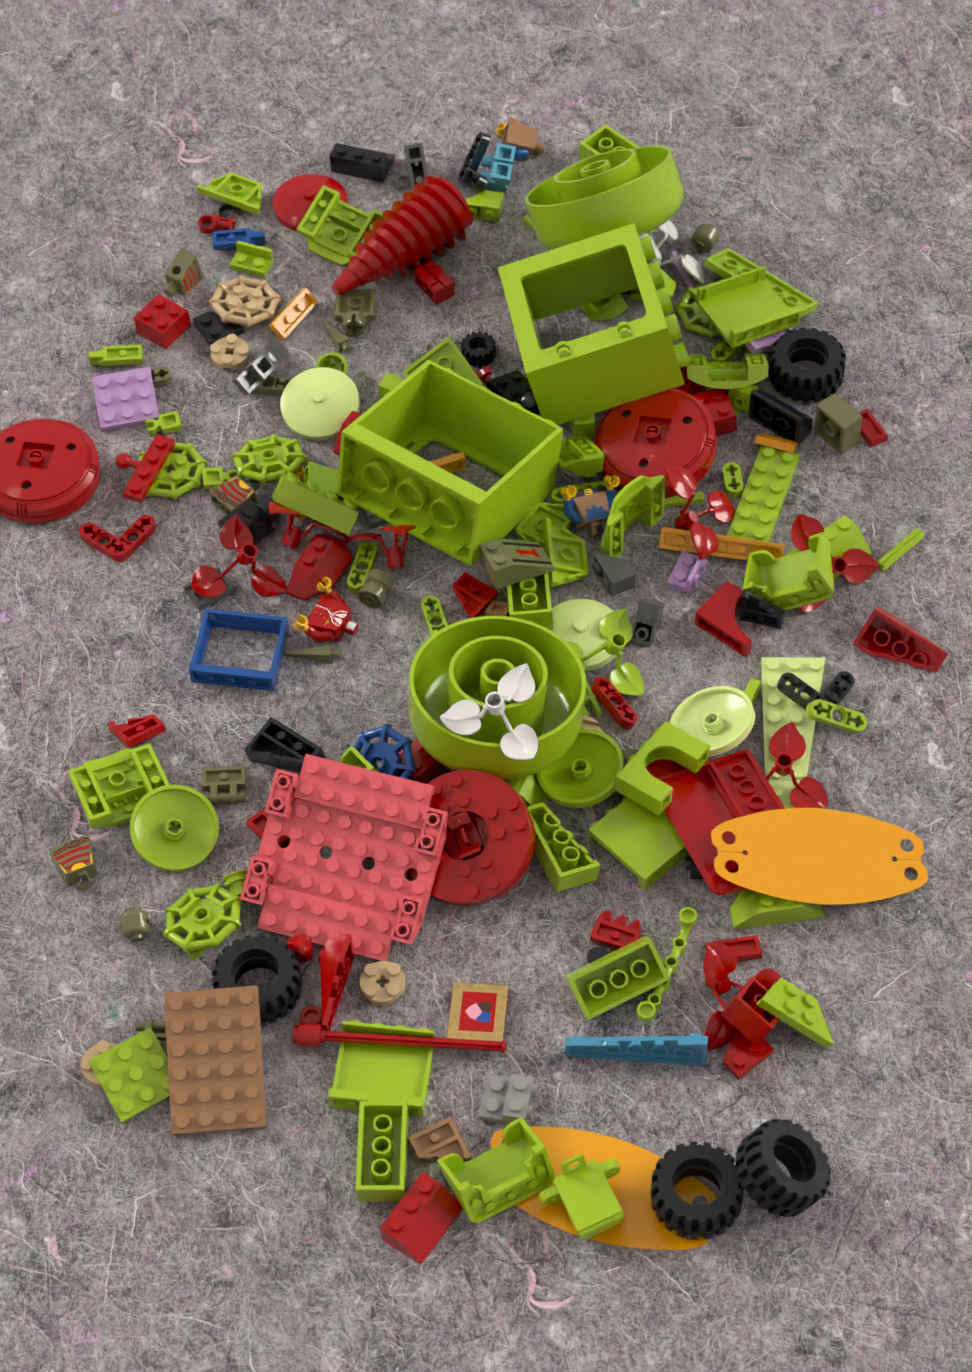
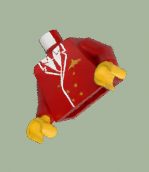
M324 577L322 581L326 586L319 582L317 589L327 594H322L308 619L304 615H299L296 618L297 622L294 623V629L297 631L303 629L306 636H309L317 643L339 642L344 633L355 635L359 625L351 622L352 617L349 606L335 589L330 588L332 585L330 578Z

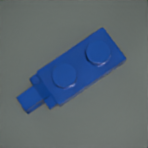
M250 228L213 231L214 251L235 249L237 241L257 246L266 244L265 232L253 231Z

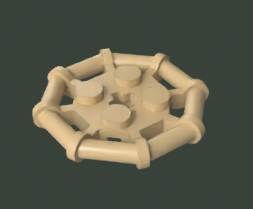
M239 275L238 278L224 283L219 282L215 286L216 290L213 297L209 300V306L217 312L222 322L246 325L249 328L251 325L259 322L272 320L275 317L276 308L281 302V296L275 293L267 280L261 281ZM244 285L252 286V287H257V288H256V289H255V288H250V287H246V286H244ZM265 291L269 297H264L263 292ZM221 295L226 297L225 300H220Z

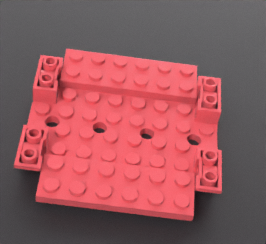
M305 754L300 776L276 769L264 811L269 815L257 857H251L240 900L263 905L257 928L290 937L305 934L311 938L312 943L323 946L326 945L328 940L349 934L352 935L354 954L380 961H388L393 941L412 945L423 924L446 839L448 812L430 808L435 787ZM283 836L290 838V844L286 848H281L279 845V841ZM325 847H331L332 856L328 859H323L321 855ZM367 858H373L375 861V865L371 870L364 868V861ZM410 869H416L418 872V876L414 881H408L406 878V873Z

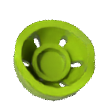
M327 353L319 357L316 362L315 368L327 367L341 371L346 375L348 373V364L339 353Z

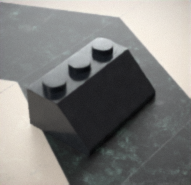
M335 143L329 155L331 172L384 182L395 159V154Z
M753 389L750 392L749 419L784 439L797 442L798 445L812 432L813 419L807 414L798 411L790 404L784 403L776 396L763 390Z

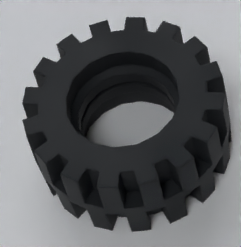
M474 331L472 335L468 333L466 338L462 339L461 352L469 364H472V367H476V365H479V367H482V365L488 366V362L492 363L496 357L495 339H493L491 334L488 336L487 332L482 334V331H478V333ZM477 347L484 348L482 351H474L472 349Z

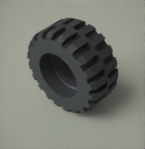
M802 327L799 330H790L788 334L784 333L771 348L769 359L770 382L778 392L781 391V395L786 398L791 397V400L796 402L802 400L803 403H808L809 401L818 402L821 398L826 399L831 394H834L843 382L846 362L843 346L832 334L829 336L828 332L824 330L818 331L817 328L812 327L811 329ZM812 361L818 363L821 367L802 369L793 365V363Z
M258 934L257 937L247 935L245 939L239 940L238 938L232 941L233 945L225 946L222 949L223 955L219 954L215 959L216 965L212 968L214 989L238 987L236 985L237 981L247 971L255 968L270 969L278 977L270 987L259 991L261 1025L266 1021H269V1024L276 1022L275 1018L279 1016L280 1018L286 1016L287 1009L292 1010L296 1005L295 1000L300 998V988L302 987L299 964L293 950L289 949L284 941L278 943V938L273 936L266 938L265 934Z
M772 1119L761 1124L742 1140L738 1146L735 1165L738 1166L736 1168L737 1177L741 1178L740 1184L743 1190L746 1189L749 1193L747 1196L752 1201L755 1200L758 1203L757 1206L762 1210L767 1209L768 1213L776 1216L779 1214L780 1217H795L806 1211L826 1194L831 1176H829L831 1173L830 1164H827L828 1157L826 1152L823 1153L820 1142H816L813 1138L814 1135L810 1131H805L802 1125L798 1123L793 1124V1121ZM775 1158L787 1168L791 1178L781 1170Z
M692 1141L688 1146L682 1143L676 1145L675 1151L669 1149L665 1152L664 1158H660L656 1163V1169L653 1170L651 1181V1205L653 1210L656 1211V1217L659 1222L665 1221L664 1227L669 1231L676 1230L677 1236L684 1238V1235L691 1236L690 1240H698V1236H704L705 1240L711 1239L713 1233H716L718 1236L723 1234L725 1226L731 1228L735 1223V1218L739 1217L744 1196V1190L740 1184L741 1178L737 1177L736 1173L738 1166L734 1165L735 1159L730 1154L724 1155V1149L721 1147L712 1148L711 1143L704 1142V1145H697V1141ZM702 1176L710 1179L717 1185L720 1190V1196L715 1201L706 1205H692L680 1199L674 1191V1187L680 1180L686 1177Z

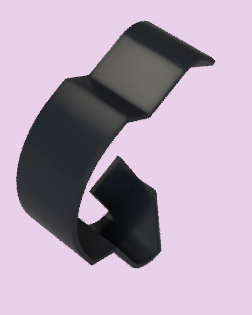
M229 204L221 206L218 210L220 217L223 218L227 216L225 214L221 216V213L225 210H233V213L241 215L240 208Z

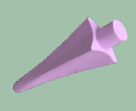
M675 251L668 254L670 259L682 255V253L677 255ZM681 260L669 263V266L682 279L688 288H694L688 272L681 264Z

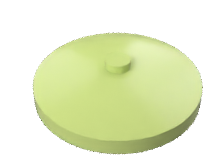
M319 367L298 374L287 384L281 396L280 408L286 425L293 433L304 439L322 441L338 436L342 423L352 410L359 413L360 398L354 382L346 374L336 369Z
M573 599L562 602L552 608L553 630L551 631L566 642H574L579 645L583 650V656H586L601 647L608 640L600 635L598 626L603 617L613 612V610L600 602L589 599ZM603 649L588 660H584L586 665L585 671L601 668L611 662L617 655H610Z
M715 686L700 690L686 698L674 711L670 724L709 745L708 757H712L735 748L748 736L755 722V710L750 698L743 691L729 686Z

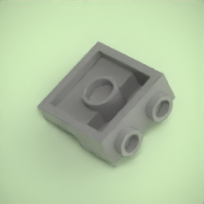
M511 1073L509 1078L488 1074L479 1112V1120L508 1125L522 1117L527 1123V1119H532L534 1105L530 1104L532 1098L536 1099L538 1084H534V1077Z

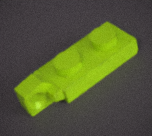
M143 345L103 346V349L99 351H89L90 365L99 366L143 364Z

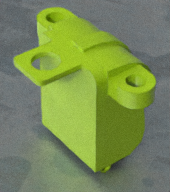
M583 1154L574 1156L560 1164L563 1173L555 1177L554 1185L539 1194L543 1206H551L559 1201L562 1202L580 1240L591 1238L625 1220L624 1213L607 1179L621 1171L616 1159H610L599 1164L596 1160L585 1162ZM579 1161L575 1166L568 1167L571 1163Z

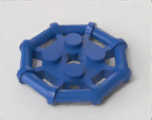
M384 724L382 727L366 732L361 731L358 734L359 737L353 747L360 752L364 746L361 755L378 772L397 776L400 770H404L400 778L408 780L413 772H416L417 767L414 766L411 747L412 740L410 737H405L393 729L390 724ZM380 736V740L376 741L377 743H370V739ZM389 736L398 742L394 747L387 743ZM401 750L404 753L405 765L402 764V758L399 755ZM382 760L381 768L377 769L378 765L376 764V761Z

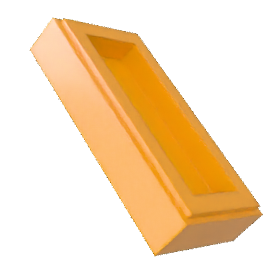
M764 433L756 435L754 443L791 453H794L798 447V443L795 441Z

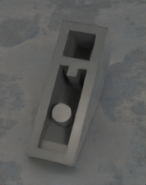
M423 143L404 145V158L411 192L415 184H423L424 178L428 176Z

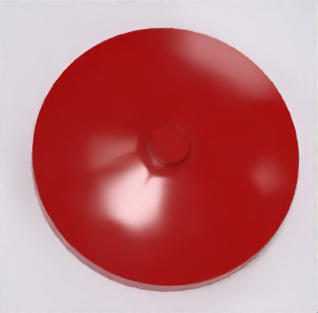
M305 174L296 176L284 182L275 192L273 197L275 217L283 226L297 232L299 224L323 185L339 192L340 201L348 204L346 191L338 181L325 175Z

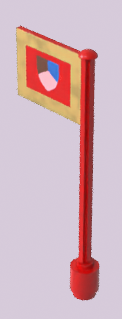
M453 983L447 1038L334 1032L323 1029L322 1024L300 1023L293 1026L292 1043L298 1044L301 1047L321 1048L322 1043L327 1041L497 1051L503 1054L507 1050V1043L503 1038L509 986Z

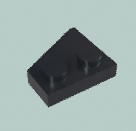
M211 311L193 318L194 325L210 346L229 334L239 336L244 333L243 326L231 322L224 323L218 314Z
M743 590L740 620L781 629L784 610L748 590Z

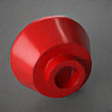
M305 934L294 935L286 942L289 949H292L295 953L296 960L299 963H306L312 960L313 943L310 937Z

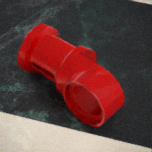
M203 215L198 219L199 230L204 234L218 230H233L236 225L235 218H223L220 215ZM205 222L211 223V225L207 227L203 226L202 224Z

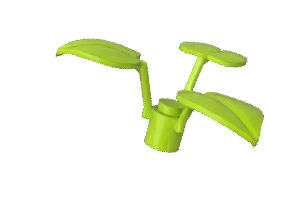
M626 609L613 611L603 617L599 623L598 630L600 635L608 640L590 654L583 656V650L579 645L574 642H567L578 655L584 671L586 669L584 660H588L603 649L610 655H617V669L613 670L610 674L611 683L620 694L628 696H642L644 694V683L638 668L630 662L620 666L621 656L623 655L621 650L631 640L633 635Z

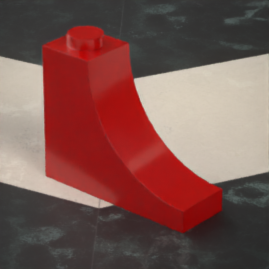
M726 581L696 612L695 625L746 657L751 652V639L741 631L735 618L738 609L741 607L743 591L738 586Z

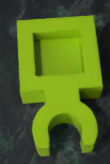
M177 410L158 415V420L148 419L145 421L148 435L150 436L157 434L158 431H162L164 435L182 430Z
M222 467L202 468L203 489H211L231 479L230 477H235L237 470L230 469L227 472H223Z

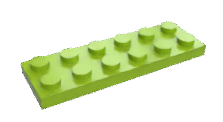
M726 248L705 259L704 263L705 267L725 279L759 268L758 265L730 248ZM766 271L764 279L788 308L799 306L802 310L801 317L817 309L819 302Z
M764 445L760 446L727 536L770 542L799 463L800 454Z

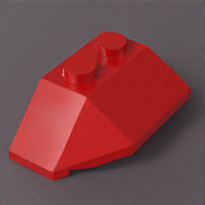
M329 533L315 535L294 565L286 594L302 601L309 600L310 597L324 593L317 589L319 582L326 586L322 581L324 577L330 578L332 582L330 588L332 589L353 560L347 543L344 544L345 540Z

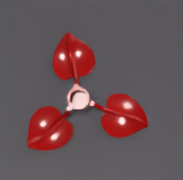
M668 467L664 469V472L668 476L672 489L680 498L688 499L683 509L679 511L681 515L674 519V525L676 529L690 530L696 552L700 560H703L717 550L718 539L710 527H705L703 523L697 522L698 518L713 512L714 518L718 522L727 523L734 518L735 508L731 500L724 493L712 491L707 499L711 508L698 515L695 511L687 510L695 496L693 490L697 488V481L694 475L684 467Z
M269 501L268 503L270 514L283 513L289 515L288 527L281 544L287 547L297 549L300 539L304 540L307 533L313 527L331 530L341 534L345 539L348 538L345 533L319 521L312 522L301 533L302 529L293 525L294 517H301L300 513L276 502Z
M238 514L231 517L223 525L219 534L220 542L224 548L228 550L235 549L238 552L235 561L220 575L212 566H200L195 570L191 583L192 589L200 596L207 598L218 597L226 589V584L221 578L237 563L241 565H249L251 563V572L254 574L251 578V586L257 594L271 597L285 593L287 590L284 580L271 566L261 564L255 569L257 562L255 557L258 550L253 544L251 531L242 522Z
M799 514L791 528V539L794 546L800 551L809 550V538L824 532V528L817 519ZM848 549L844 552L843 557H833L831 554L833 574L842 573L844 578L850 583L857 584L865 581L880 567L871 555L861 549ZM826 600L799 608L802 612H810L820 607Z
M398 525L382 527L381 530L394 533V546L389 547V551H387L381 537L382 534L378 533L356 534L347 538L344 544L351 540H377L381 544L384 556H387L388 568L404 567L408 532L415 529L416 526ZM398 535L404 537L402 549L401 546H398Z
M790 722L781 727L770 739L769 751L776 760L775 766L771 768L766 778L769 780L775 772L781 776L789 774L795 786L790 792V801L795 808L825 809L828 806V797L819 781L812 777L802 778L799 784L796 781L794 770H792L793 761L798 760L804 755L806 743L795 724Z
M707 942L703 965L705 985L713 990L712 995L717 998L724 1010L726 1004L720 994L729 992L731 986L736 988L743 986L732 982L728 978V974L736 969L738 959L735 951L721 943ZM766 968L760 970L754 978L769 990L781 976L774 969ZM720 1010L715 1011L710 1016L706 1025L704 1036H708L707 1050H713L729 1044L737 1030L736 1027L729 1024L720 1015L722 1013Z

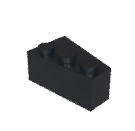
M272 717L268 719L244 749L250 761L299 773L302 769L305 754L326 759L321 747Z

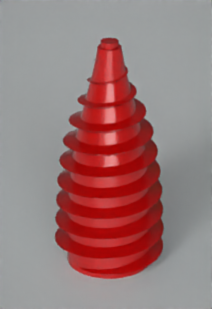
M427 176L424 178L423 184H415L412 192L403 194L402 201H395L392 204V210H385L383 212L382 220H375L373 222V231H365L363 236L364 243L360 242L356 245L357 255L350 257V264L347 268L343 269L342 274L333 282L331 286L333 292L339 296L360 286L365 287V284L370 282L379 285V279L383 277L389 281H394V272L407 276L406 266L415 269L420 267V259L425 263L430 260L432 261L431 252L437 256H442L444 253L443 246L453 249L455 246L454 238L464 241L466 238L465 229L473 223V215L465 198L452 183L441 177Z

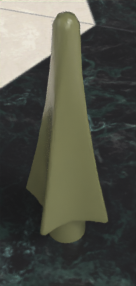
M325 318L322 319L338 353L342 350L344 353H348L351 350L348 344L349 338L338 331Z
M332 644L284 651L283 653L285 656L307 658L333 664V658H341V650H333Z

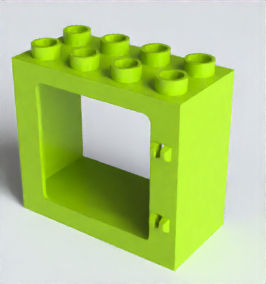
M634 223L498 267L524 369L541 417L553 421L556 425L685 384L680 368L690 366L684 342L675 345L672 343V341L682 339L680 327L675 313L664 317L666 314L673 313L667 287H665L659 262L655 261L647 264V261L657 258L650 235L639 238ZM639 287L646 309L644 317L630 322L623 321L615 327L568 342L561 341L556 346L544 349L537 320Z
M427 360L342 431L337 495L395 526L415 525L416 528L410 530L409 534L472 567L481 559L480 544L502 539L526 517L538 502L545 500L554 490L563 428L557 426L551 420L544 419L524 409L520 404L511 402L489 391L485 386L471 382L456 374L452 369L444 368ZM436 441L458 453L463 452L466 457L503 477L486 492L416 454L430 442Z

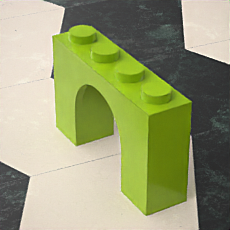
M665 721L661 727H657L653 731L648 741L645 740L641 744L639 751L635 755L632 754L626 766L616 772L614 780H616L615 790L655 814L660 815L672 800L673 787L652 776L646 767L656 760L666 759L677 762L692 772L697 773L708 760L710 746Z

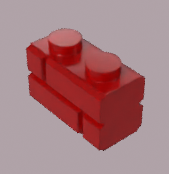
M430 260L423 266L421 265L414 269V282L435 304L438 305L445 299L447 300L454 296L455 281L451 276H446L440 265L437 266Z

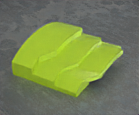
M323 185L299 224L297 232L306 238L309 251L330 262L345 266L350 264L349 259L351 256L357 255L356 245L360 242L364 243L363 236L365 231H373V222L375 220H382L383 212L373 208L372 212L368 214L340 201L339 192Z
M764 353L744 354V361L707 362L705 354L688 355L690 366H686L687 378L706 387L736 389L753 385L768 377V362Z
M641 475L628 483L616 495L612 502L601 540V554L618 558L624 549V532L639 519L651 528L664 516L665 476L658 475L650 478Z
M150 743L134 749L125 748L106 757L85 761L82 766L68 770L69 777L91 828L113 827L129 823L136 804L145 794L155 788L170 785Z

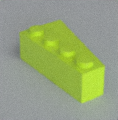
M541 802L528 806L535 829L534 852L556 893L597 881L601 865L596 860H592L586 848L580 846L574 840V835L569 830L566 831L562 827L561 821L545 803Z

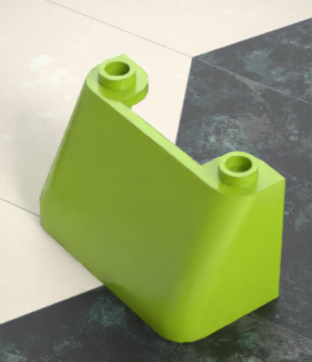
M824 532L815 534L809 538V550L777 559L766 550L749 553L742 590H748L784 611L831 598L834 591V579L829 539Z
M522 1117L505 1127L503 1131L504 1143L465 1163L456 1153L448 1154L437 1160L442 1174L465 1214L474 1223L483 1222L545 1190L554 1181V1172L546 1147Z

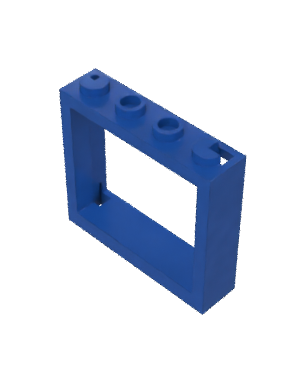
M205 609L189 667L191 682L275 691L289 634L288 618L279 617L278 615L269 616L259 613L251 614L239 611ZM212 627L279 634L270 672L204 665L203 661Z

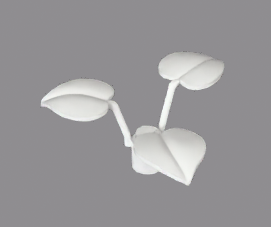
M670 220L658 227V230L664 233V236L657 245H655L654 240L650 236L657 257L655 259H662L658 249L667 237L672 240L678 237L677 229ZM681 255L659 262L661 267L681 260L684 269L702 286L704 285L702 266L692 256L686 255L684 257Z
M527 663L513 668L500 679L497 687L498 692H490L486 696V704L482 706L483 710L481 713L476 702L461 700L440 716L441 721L449 730L456 734L467 736L480 730L481 721L479 718H483L488 710L492 715H500L510 732L502 737L500 745L502 752L508 758L531 760L537 753L538 739L535 731L526 724H520L513 730L504 713L506 708L504 701L510 702L512 699L515 702L522 703L529 700L535 692V682Z

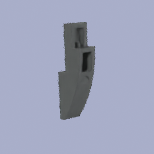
M276 336L273 337L252 359L251 363L233 380V383L245 396L250 394L277 367L287 354L288 349Z

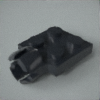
M516 370L487 381L486 387L491 392L511 402L520 404L524 409L538 416L540 415L528 378L520 371Z
M265 496L256 503L248 498L218 521L217 524L222 528L231 517L238 514L242 522L251 531L253 544L256 545L275 530L271 523L281 513L270 514L268 503L269 501L274 502L270 496Z

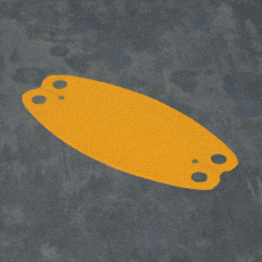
M822 808L777 809L726 821L719 824L711 832L712 843L717 847V851H719L718 856L714 859V867L718 875L741 887L781 899L824 905L866 903L908 893L921 887L928 881L927 868L921 861V856L924 853V844L917 835L899 826L856 813ZM725 831H730L735 835L736 840L733 844H726L722 840V834ZM903 839H909L913 843L914 848L911 852H906L901 848L900 842ZM743 850H746L748 852V855L736 852H743ZM895 856L897 861L894 862L892 857ZM734 860L737 862L739 870L736 873L728 872L725 868L726 861ZM908 867L914 868L918 874L917 879H907L904 875L905 869Z
M529 1126L546 1147L554 1172V1179L563 1173L560 1164L579 1154H583L585 1162L596 1160L601 1164L610 1159L617 1160L621 1171L607 1179L624 1213L625 1220L588 1239L611 1245L653 1250L693 1249L707 1243L708 1239L705 1240L704 1236H698V1240L677 1236L676 1230H667L664 1227L665 1221L659 1222L657 1219L656 1211L653 1210L650 1196L653 1170L656 1169L658 1160L662 1158L659 1155L626 1141L589 1131L560 1127ZM504 1129L494 1132L490 1142L491 1148L502 1144ZM579 1161L571 1163L568 1167L575 1166ZM693 1176L680 1180L674 1187L678 1197L689 1204H692L694 1197L699 1195L704 1196L708 1204L717 1199L716 1195L706 1185ZM541 1192L515 1204V1206L537 1219L577 1235L561 1201L551 1206H543L539 1198Z

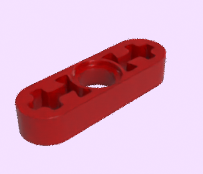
M597 677L591 686L592 693L618 726L626 730L632 729L638 720L637 714L610 680L605 677ZM610 700L616 702L618 706L611 703Z

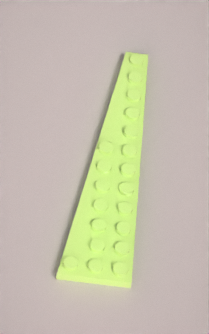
M761 657L765 777L769 774L771 768L775 766L776 760L769 751L770 739L781 727L790 722L795 724L806 743L804 755L798 760L793 761L792 770H794L798 784L802 778L807 777L816 721L811 720L807 716L805 709L778 690L777 682L782 674L792 673L820 693L826 658ZM800 693L803 699L810 700V696L807 693ZM775 772L768 780L785 809L795 808L790 801V792L795 788L789 774L781 776Z

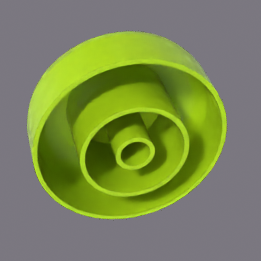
M651 145L608 151L576 162L533 188L526 195L525 204L540 243L548 250H553L632 223L635 224L639 237L650 234L671 219L678 211L684 197V192L672 150L666 146Z
M482 616L458 621L444 627L429 637L419 648L412 661L409 674L408 710L412 729L422 747L434 759L453 771L478 770L493 774L503 781L528 777L555 764L574 744L583 721L586 675L583 665L572 647L553 631L539 624L507 616ZM522 664H528L535 682V692L529 700L522 703L515 702L512 699L510 702L504 701L506 706L504 713L513 730L520 724H526L535 731L538 739V750L533 759L514 760L508 758L502 752L500 746L501 739L510 732L500 715H492L488 710L483 718H479L481 721L480 730L472 735L463 736L456 734L443 724L440 716L461 700L476 702L481 713L483 710L482 706L486 704V696L490 692H498L497 687L500 679L513 668Z

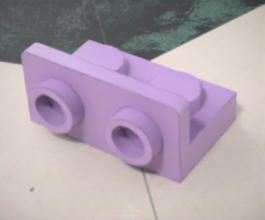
M682 551L667 581V587L691 594L693 588L698 586L701 577L700 573L701 571L705 572L708 560L706 558L700 560L699 556Z

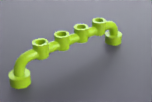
M685 907L680 910L679 923L682 925L678 937L673 940L671 954L664 960V967L669 978L671 974L677 972L678 958L686 952V940L690 929L697 922V912L691 907ZM670 980L664 982L665 984L656 986L654 992L648 996V1001L641 1002L638 1005L637 1017L639 1020L650 1022L655 1018L656 1012L661 1009V997L670 988Z

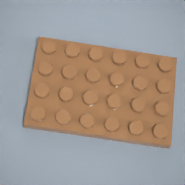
M258 985L164 993L171 1134L181 1135L267 1127Z

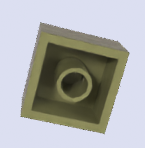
M835 393L817 404L814 432L841 455L859 444L862 416L857 410L850 407L844 399Z

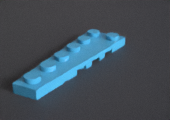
M692 1033L689 1036L566 1037L565 1056L706 1066L708 1036Z

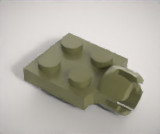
M353 289L343 295H336L335 321L343 322V331L347 335L353 337V331H357V337L362 335L366 329V322L374 321L375 289Z

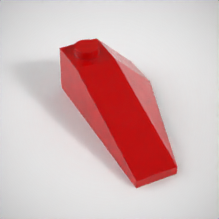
M878 605L852 644L870 656L902 662L936 672L948 655V652Z
M349 934L328 940L325 948H321L318 956L321 969L322 1028L327 1029V1031L331 1030L355 959L352 935Z

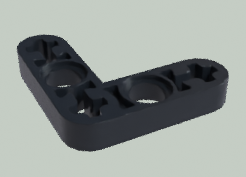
M479 132L475 137L458 175L459 182L479 193L485 190L488 182L487 177L477 172L491 139L490 135L484 132Z
M841 671L826 690L820 694L796 675L787 672L781 675L777 682V687L781 693L806 710L807 705L816 699L839 705L853 687L855 679L851 673ZM845 680L847 683L841 688L839 684ZM829 692L836 693L838 699H832L829 696ZM800 693H807L810 696V700L803 699ZM815 706L814 709L817 710V714L821 713L822 711L818 710V706Z

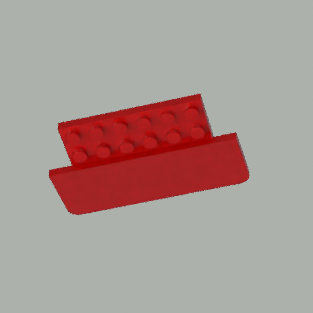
M749 749L705 762L697 773L672 760L662 759L650 763L646 767L647 771L655 778L673 787L672 800L664 811L709 889L718 895L750 890L731 883L716 873L714 859L718 856L719 851H717V847L713 845L711 839L712 830L726 821L758 812L785 809ZM725 831L722 834V840L726 844H733L736 837L732 832ZM743 850V852H736L748 855V852L746 850ZM734 860L726 861L725 868L728 872L736 873L739 870L737 862Z

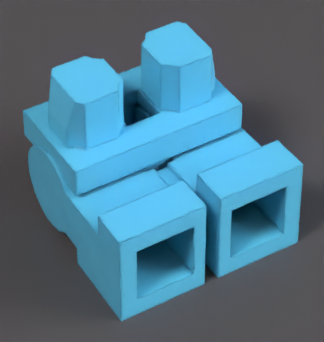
M497 143L494 155L484 154L481 166L491 168V172L480 170V174L488 178V189L497 191L507 190L510 183L516 146Z

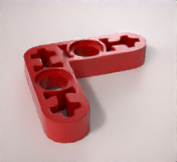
M143 515L119 538L94 523L81 525L79 532L83 542L112 560L122 562L128 559L156 531V523L152 516ZM130 536H138L136 541L128 540ZM104 539L110 541L106 545L99 544V542Z

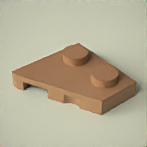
M451 1116L408 1137V1141L418 1161H437L451 1153L458 1154L463 1161H468L472 1157Z

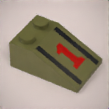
M496 539L479 545L481 564L496 589L555 571V567L539 542Z

